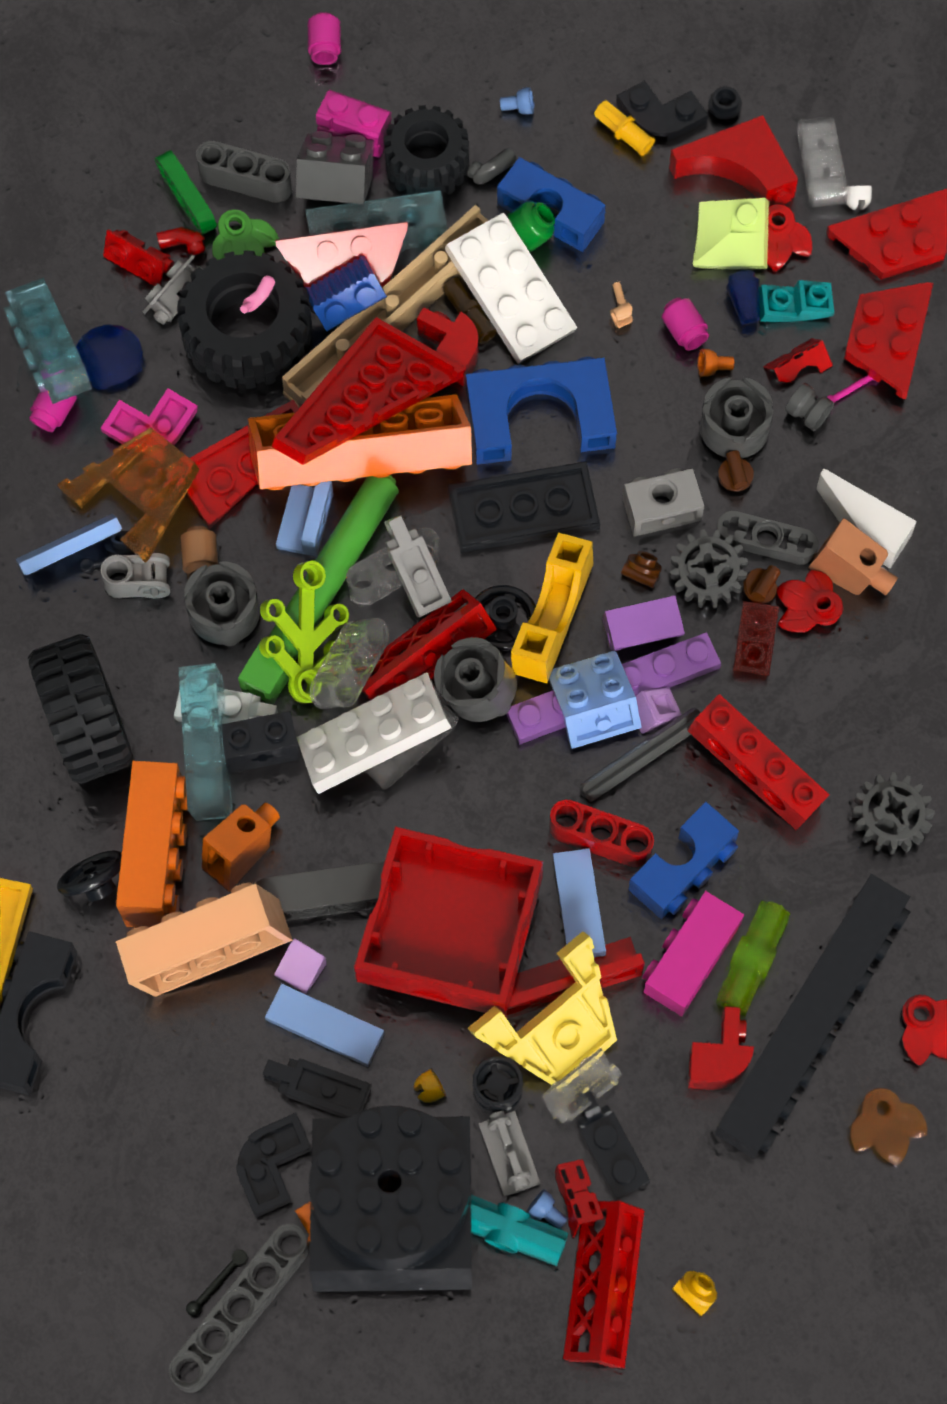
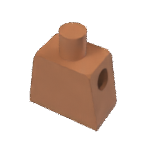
M844 518L824 541L808 567L810 570L825 573L833 583L855 595H860L868 585L887 595L898 579L897 576L881 567L889 554L887 550Z

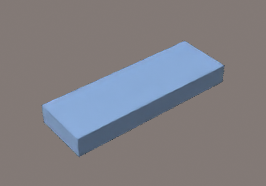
M110 514L16 558V561L23 574L29 575L120 532L122 527L117 517Z
M590 848L553 853L566 945L583 931L593 940V956H606Z
M284 984L280 985L265 1015L266 1021L366 1067H369L385 1034L383 1029Z

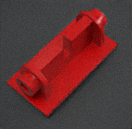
M110 229L106 231L103 257L154 286L157 284L161 285L163 272L168 273L174 266V261L171 260L169 254L163 253L152 246L145 250V242L129 234L128 231L115 230L113 232Z

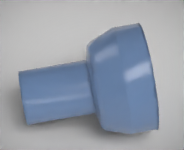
M531 87L518 90L516 96L500 98L501 110L518 109L521 114H534V100Z
M545 1189L535 1197L526 1210L532 1219L542 1220L544 1218L555 1228L559 1229L568 1219V1217L553 1206L555 1200Z

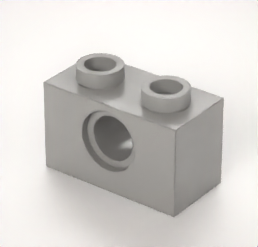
M693 468L684 471L682 469H672L665 472L662 476L653 478L637 477L624 484L622 500L633 537L702 521L704 503ZM658 496H665L670 501L667 503H659L654 498Z

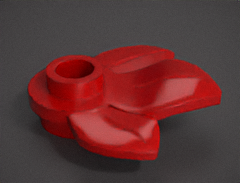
M782 204L769 206L767 265L774 272H777L787 263L792 252L800 256L809 257L812 251L810 232L805 226L796 222L792 210ZM774 216H781L785 222L777 226L773 224L772 218Z
M810 570L805 578V582L801 580H788L777 586V595L784 606L788 608L778 622V626L783 630L797 633L807 632L816 624L823 626L832 625L842 615V600L837 593L833 592V582L830 577L821 571ZM823 604H830V606L826 609L818 608Z
M921 994L910 997L902 1008V1019L907 1026L902 1036V1043L908 1057L917 1065H922L928 1059L931 1052L935 1056L947 1059V999L935 1001L933 998ZM914 1010H924L927 1014V1019L923 1021L918 1020L914 1015Z

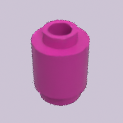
M328 12L317 13L308 20V53L311 55L312 61L317 64H333L341 53V23L337 17Z
M675 298L665 305L661 319L679 346H684L687 351L700 347L709 338V333L707 332L708 325L690 299Z
M56 378L55 381L46 380L30 408L32 412L29 417L30 421L48 432H54L56 427H61L77 399L76 394L73 392L74 387L61 378Z

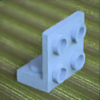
M616 651L599 654L552 670L549 681L562 711L568 741L572 749L642 728L636 696Z

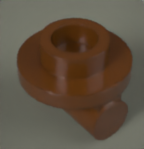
M739 451L728 452L726 454L727 460L719 467V482L730 491L738 492L745 490L753 481V468L749 462L741 458Z
M638 551L637 554H630L621 575L654 589L662 567L657 562L656 556L645 551Z
M769 565L766 570L756 568L749 571L747 578L743 581L746 596L756 604L770 602L776 595V580L781 571L773 565Z

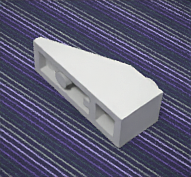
M823 469L816 488L839 523L843 518L887 550L889 554L883 565L890 569L911 538L917 521L830 471Z

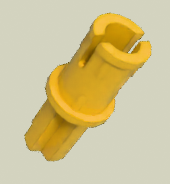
M603 101L597 106L594 112L595 117L615 133L614 137L617 140H624L641 156L649 152L655 143V139L634 123L635 119L632 116H625L609 101Z

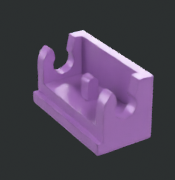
M676 596L608 610L604 612L602 617L611 651L676 636H684L685 634Z

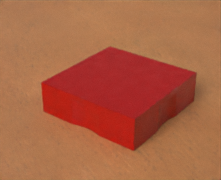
M395 827L381 873L379 897L368 918L354 966L357 982L486 1013L495 1006L506 1018L543 879V861L493 849L469 848L446 838Z

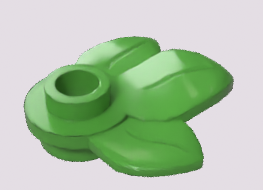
M229 210L223 213L219 219V235L213 242L212 254L217 260L225 258L224 253L234 251L235 255H242L244 250L255 251L256 256H262L264 248L276 246L275 240L279 239L274 228L266 221L250 219L246 213L240 210ZM237 221L241 224V229L232 230L229 227V223Z

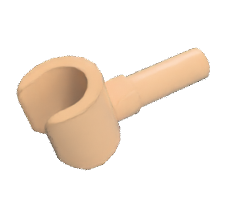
M615 282L612 286L618 307L611 309L610 314L615 326L621 328L633 322L631 315L632 305L626 302L621 283Z

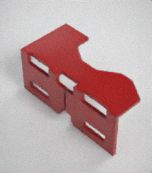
M811 338L792 349V352L783 354L764 365V368L774 370L779 382H791L795 380L799 371L807 365L817 366L819 373L832 367L833 364L823 340ZM803 353L801 357L797 359L794 358L796 355Z
M583 1159L558 1164L555 1170L556 1182L560 1193L564 1197L569 1216L568 1225L572 1237L575 1238L580 1224L601 1220L604 1217L596 1194L593 1192L589 1193L587 1189L591 1185V1180ZM577 1166H580L581 1171L584 1176L583 1179H580L579 1174L576 1169ZM561 1170H565L569 1183H565ZM567 1189L572 1190L574 1199H570ZM588 1202H593L597 1214H592ZM577 1204L581 1218H577L573 1205Z

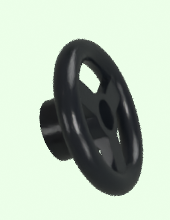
M510 585L492 586L480 592L475 599L483 605L489 599L496 597L489 605V617L497 628L506 629L514 639L497 641L487 637L485 640L498 648L500 652H510L521 628L516 623L518 607L515 600L520 601L526 608L528 621L536 608V604L526 592ZM506 613L509 617L501 619L497 615Z
M117 850L105 851L80 861L60 877L57 883V890L65 896L85 893L91 902L105 898L116 888L112 878L120 872L122 852Z

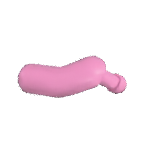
M268 275L262 278L256 291L243 300L240 307L242 313L256 310L269 297L275 285L274 278Z

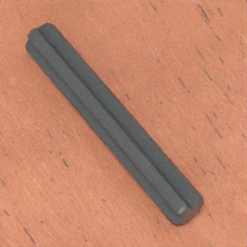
M691 708L582 782L580 785L582 794L590 802L596 800L691 735L687 730L701 712L697 708Z

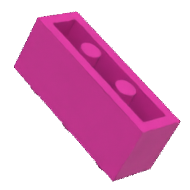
M707 891L704 892L699 901L695 898L690 901L682 915L686 922L680 931L675 928L672 929L662 948L667 950L660 962L653 959L642 977L647 981L644 993L681 1017L733 939L744 918L743 913Z

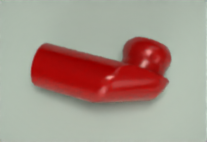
M178 227L156 233L160 250L186 244L190 255L205 251V245L203 244L205 238L200 232L185 227Z

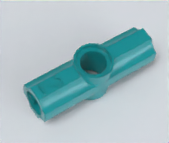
M471 1195V1233L485 1238V1242L498 1249L515 1254L521 1252L557 1266L569 1235L568 1232L532 1219L529 1213L515 1206L505 1203H498L496 1205Z

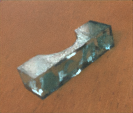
M215 663L178 667L187 810L196 821L227 818L232 813V799L222 738V718L225 712L223 675Z

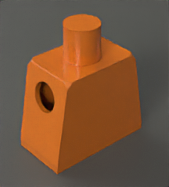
M263 803L255 812L247 805H240L203 838L202 869L226 890L230 891L269 849L271 827L280 819L277 810L268 803Z

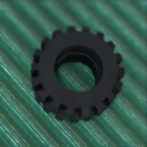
M422 105L416 111H413L412 108L405 110V116L399 114L394 118V125L389 124L387 136L384 137L386 171H388L391 183L395 182V186L400 192L406 189L407 196L414 198L415 195H420L421 200H428V196L433 195L435 199L442 198L443 192L451 194L455 191V185L461 186L464 182V175H467L469 167V140L467 129L463 128V122L459 117L453 119L451 111L446 110L443 113L438 106L426 109V105ZM422 147H433L443 152L434 158L428 159L419 158L411 154Z

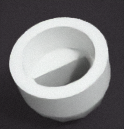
M872 186L844 187L846 204L853 210L857 209L858 204L861 210L865 209L871 202Z

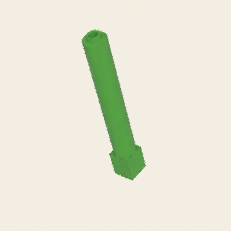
M391 475L384 478L374 476L365 478L315 561L323 566L326 578L324 584L320 588L315 589L314 629L321 621L325 609L332 603L397 496L399 489L395 485L396 480ZM308 573L306 574V576H305V578H304V580H305L306 583L308 582V579H309ZM299 587L285 609L286 613L298 627ZM275 625L269 636H279L284 641V649L296 661L298 650L279 627ZM270 641L269 650L272 653L275 651V644L273 641ZM258 645L239 675L238 680L242 692L260 696L262 702L274 705L288 683L289 677L273 658H266L261 654Z

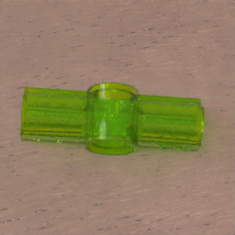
M761 900L746 935H742L729 964L731 969L717 996L716 1004L720 1005L723 1009L725 1007L740 1008V1015L746 1016L761 980L765 981L778 951L775 948L788 924L791 913L785 910L783 906L772 901L766 902Z

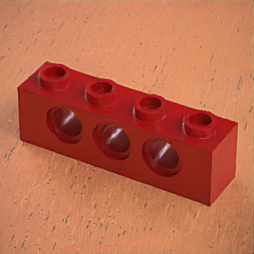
M720 694L694 719L687 730L796 831L830 795Z

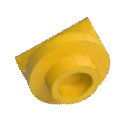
M686 1272L672 1288L700 1316L717 1299V1291L713 1280L702 1272Z

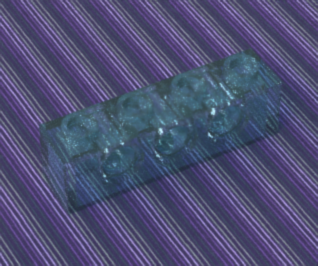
M441 190L364 201V204L348 203L306 209L309 235L407 221V224H417L415 226H408L400 252L411 248H428L447 231Z
M44 277L6 291L5 295L10 306L4 307V311L10 326L18 325V328L13 329L20 348H28L23 351L30 371L38 370L32 374L40 393L47 391L52 404L91 390L92 387L82 359Z

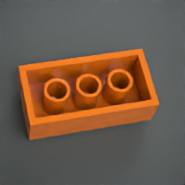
M132 761L116 907L126 927H152L161 923L162 917L173 912H179L180 901L179 895H175L176 881L181 882L183 876V859H179V846L186 845L187 824H183V810L189 811L191 790L187 788V778L181 775L178 763Z

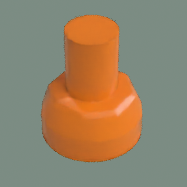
M701 349L698 355V373L701 377H709L714 375L717 370H733L734 357L718 356L713 350Z

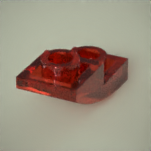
M743 601L733 671L769 676L779 612L778 606Z

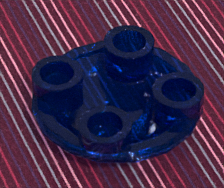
M106 324L91 329L81 337L75 348L74 361L77 371L85 380L91 382L94 388L104 390L109 386L124 383L132 376L140 373L143 368V350L140 340L132 331L120 325Z

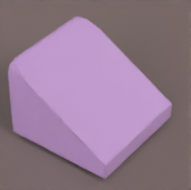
M669 687L644 690L636 695L642 727L639 730L642 734L661 729L682 715Z
M294 938L274 976L307 995L327 965L326 958Z

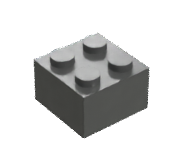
M316 131L312 134L307 133L297 157L296 198L364 204L373 178L374 140H367L364 136L356 134L338 137L332 136L331 133L326 131Z

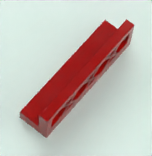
M462 589L451 597L452 602L431 612L349 674L350 678L365 693L369 701L426 672L433 679L438 659L441 655L445 656L452 649L451 645L465 638L476 637L485 639L497 630L482 604ZM466 603V605H465L464 607H462V608H461L460 610H458L457 612H454V611H456L458 608H460L462 605H464V604ZM376 672L374 675H372V676H371L370 678H368L366 681L364 680V679H366L368 676H370L372 673Z
M631 937L606 944V956L594 957L595 963L599 965L602 977L599 979L601 989L642 976L645 963L641 953H636ZM561 960L517 973L506 1019L548 1006L575 983L574 978Z
M598 1201L601 1211L607 1212L605 1226L599 1233L594 1229L595 1221L581 1224L563 1359L570 1362H593L611 1368H625L644 1209L622 1201ZM588 1202L592 1214L595 1215L596 1210L593 1202ZM598 1249L601 1254L600 1265L592 1273L589 1268L590 1257ZM593 1289L596 1294L595 1305L587 1313L584 1308L585 1296ZM588 1330L591 1335L589 1352H578L580 1336Z

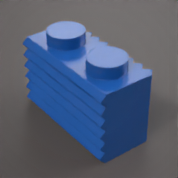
M360 256L359 260L354 259L353 263L348 262L347 267L342 266L341 270L336 269L335 274L330 273L329 277L324 276L323 281L318 280L317 284L312 283L311 288H305L307 289L309 302L326 331L331 330L387 297L365 256Z

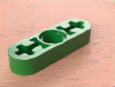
M169 150L155 157V163L161 176L196 230L203 235L217 228L216 220L209 206L175 154Z

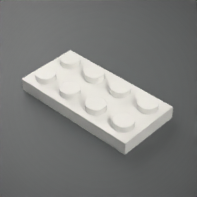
M504 212L446 245L445 251L517 364L555 344L577 329L576 324Z
M426 672L296 738L312 785L317 793L320 794L450 729L451 725L433 681Z

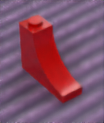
M763 115L671 150L669 169L674 179L695 174L724 177L742 185L756 198H766L769 201V206L775 204L784 205L795 197L798 178Z

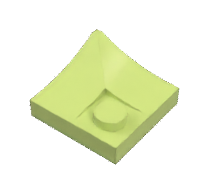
M766 198L699 202L698 231L693 266L695 268L767 269L769 201Z

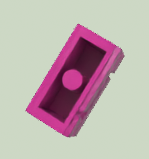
M329 90L316 114L317 131H326L331 133L332 136L338 137L356 134L364 136L367 140H374V156L379 158L384 150V137L387 136V128L389 124H392L391 111Z

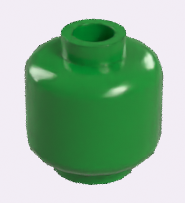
M528 200L507 215L508 220L529 252L534 251L553 236L555 217L550 208L543 203Z

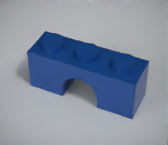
M521 157L517 159L497 186V205L510 212L528 200L540 202L556 209L559 214L555 218L554 237L581 252L586 249L604 224L606 204L602 203L597 196L578 190L568 180L557 178L546 172L539 164L528 162Z
M705 802L680 828L678 839L690 849L692 859L683 865H671L655 853L630 879L628 890L661 920L669 911L675 915L687 902L688 897L685 895L695 885L699 889L710 879L713 874L711 868L720 859L724 863L734 854L738 848L736 841L739 830Z

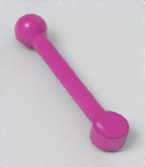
M867 375L836 394L827 396V398L835 403L837 400L874 379Z

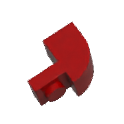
M423 308L417 317L418 335L439 345L436 349L438 353L466 368L463 378L456 381V383L464 386L466 374L472 373L478 362V332L475 324L462 312L452 322L442 312H432Z
M724 1008L721 1020L720 1044L692 1042L689 1052L688 1088L704 1090L725 1089L738 1082L745 1074L753 1056L754 1046L739 1045V1043H745L747 1028L746 1020H740V1008Z

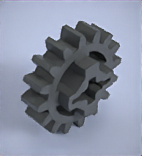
M705 529L701 530L699 539H695L691 534L687 535L688 545L685 546L678 543L676 546L680 556H671V565L678 567L670 570L671 579H680L675 584V590L677 592L686 590L685 601L687 602L694 597L698 598V607L701 608L706 600H711L713 608H717L719 598H723L724 601L730 603V592L733 591L740 594L742 586L738 581H744L747 578V572L741 569L748 567V559L738 558L743 553L742 545L732 547L733 536L729 535L725 540L720 539V530L717 529L713 537H708ZM713 548L723 551L726 555L719 554ZM698 550L700 551L694 560H689L687 562L689 557L694 552ZM711 563L714 573L707 574L705 564ZM732 573L727 583L719 587V583L722 581V579L724 577L730 576V574ZM692 582H698L699 584L704 586L705 589L696 587L692 584Z
M895 772L891 773L888 781H885L880 774L876 775L874 785L866 781L862 787L863 793H857L854 802L859 806L853 807L851 816L860 818L855 823L854 829L855 831L865 830L866 833L862 841L866 843L871 839L875 840L876 851H879L883 845H887L890 854H894L897 846L901 845L905 852H909L912 847L911 840L915 844L920 845L924 839L922 833L928 834L932 827L928 820L933 818L935 811L926 808L932 798L931 796L921 797L920 792L923 788L921 783L914 788L909 785L911 776L907 775L903 782L897 781ZM876 797L878 807L873 808L872 812H869V803ZM887 809H890L892 813L887 814ZM893 813H899L900 815L896 818ZM917 814L916 825L910 830L908 819Z

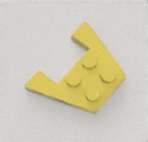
M582 931L556 953L574 978L575 983L520 1030L515 1032L503 1013L495 1006L468 1027V1030L476 1038L489 1044L498 1052L511 1058L559 1090L617 1041L608 1001L602 993L599 981L602 977L599 965L594 960L592 952L594 945L591 937Z

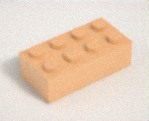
M243 883L232 888L229 895L219 899L217 897H210L199 901L196 904V908L188 912L170 913L162 917L161 923L152 927L141 926L127 932V937L116 941V945L128 983L157 997L290 942L292 937L279 899L256 883Z

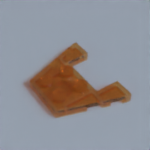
M151 427L112 450L114 455L98 465L92 462L83 468L85 473L72 481L66 478L57 485L68 498L82 509L106 483H109L144 512L145 515L120 540L145 563L150 559L200 470L194 461Z

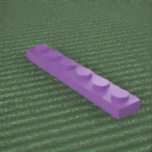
M706 632L626 662L622 666L636 696L644 690L664 687L671 688L720 669L721 662ZM553 690L512 705L506 714L519 745L565 728L563 714Z

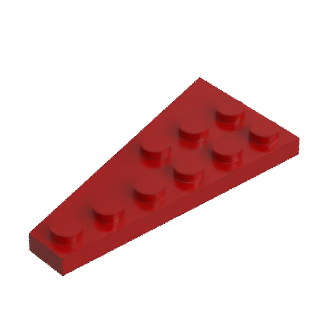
M376 317L275 436L272 448L304 465L462 379L466 368Z

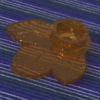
M876 1088L869 1091L862 1101V1113L853 1121L851 1126V1141L856 1151H862L874 1145L882 1158L894 1165H898L908 1151L909 1137L919 1138L926 1136L927 1124L921 1112L914 1105L900 1102L897 1095L889 1089ZM882 1100L888 1104V1110L884 1115H880L876 1109L877 1104Z

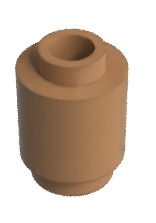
M193 526L181 535L183 571L187 573L188 579L198 568L204 565L208 567L218 564L216 534L213 531L208 530L205 526Z

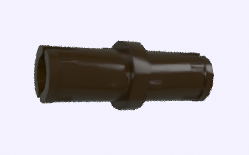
M456 277L444 284L443 292L457 310L456 316L458 317L460 312H462L475 324L478 332V342L485 344L492 340L496 335V329L483 313L477 299L471 296L461 280Z

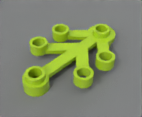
M313 560L299 563L293 572L294 583L299 587V627L286 613L285 606L279 599L266 600L260 606L262 618L268 622L274 621L298 650L297 664L284 649V641L279 636L264 637L259 644L261 654L266 658H273L289 677L288 689L290 695L300 703H311L318 699L324 688L323 677L337 662L345 660L349 652L348 646L344 641H329L324 646V656L313 665L314 651L339 625H344L349 619V611L345 605H329L325 609L324 619L314 629L315 589L320 588L324 584L326 573L323 566ZM304 570L309 575L307 583L305 582L303 577ZM271 604L276 608L275 616H272L269 612ZM335 609L340 613L338 621L335 620L333 615ZM270 641H273L275 644L274 653L269 650ZM334 645L339 648V655L337 657L333 654ZM302 679L307 683L305 691H303L301 686Z

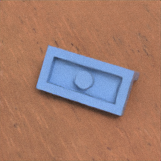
M332 481L321 482L315 485V487L304 485L291 486L276 541L277 549L317 557L334 495Z

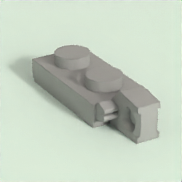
M401 515L385 521L384 524L391 540L385 542L388 549L387 553L416 616L421 617L452 602L423 537L418 535L416 529L408 531Z

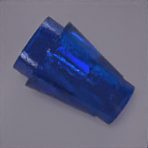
M751 270L731 274L727 278L728 284L726 289L740 324L747 325L758 322L760 320L759 278H756L754 271Z

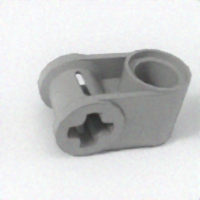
M165 554L112 555L101 564L100 571L104 589L113 598L146 597L156 599L170 594V585L167 584V568L170 566V558ZM115 573L126 574L122 580L115 581L110 579Z

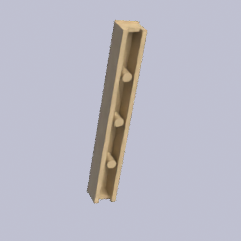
M476 205L472 207L383 287L386 298L344 321L282 377L283 395L290 401L294 399L300 408L376 317L403 331L418 317L423 308L427 309L444 294V284L456 277L461 279L462 276L445 251V247L448 243L489 221L480 213V208Z

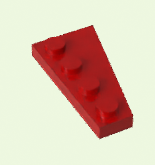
M293 399L265 416L296 413L299 407ZM248 425L172 467L175 477L209 530L258 484L250 456Z

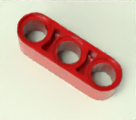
M565 799L558 801L551 809L550 833L554 839L579 849L590 848V853L630 867H641L652 856L654 845L653 833L644 825L573 800ZM567 815L574 818L576 823L570 827H563L556 820L561 816ZM596 828H605L611 833V836L602 840L594 837L591 832ZM632 840H639L644 843L646 849L641 852H634L628 848L627 843Z

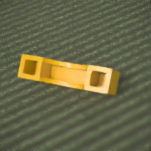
M558 532L546 563L544 582L536 608L527 623H522L511 651L512 669L516 675L548 683L593 567L592 541Z

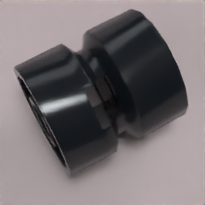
M492 1056L483 1060L476 1067L473 1074V1098L477 1107L483 1113L491 1115L498 1111H504L506 1114L514 1111L519 1106L523 1089V1076L519 1067L511 1059L503 1056Z

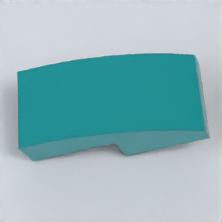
M798 280L794 287L761 285L757 291L760 322L807 321L831 317L834 314L832 286L829 282Z

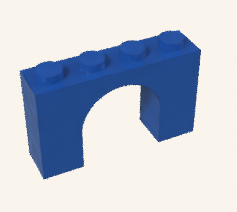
M583 357L577 361L563 363L548 361L538 366L514 365L504 370L491 371L489 369H480L466 374V394L477 465L511 461L512 444L508 415L516 403L523 398L536 394L557 397L570 407L576 420L581 452L613 449L616 447L617 430L605 358Z

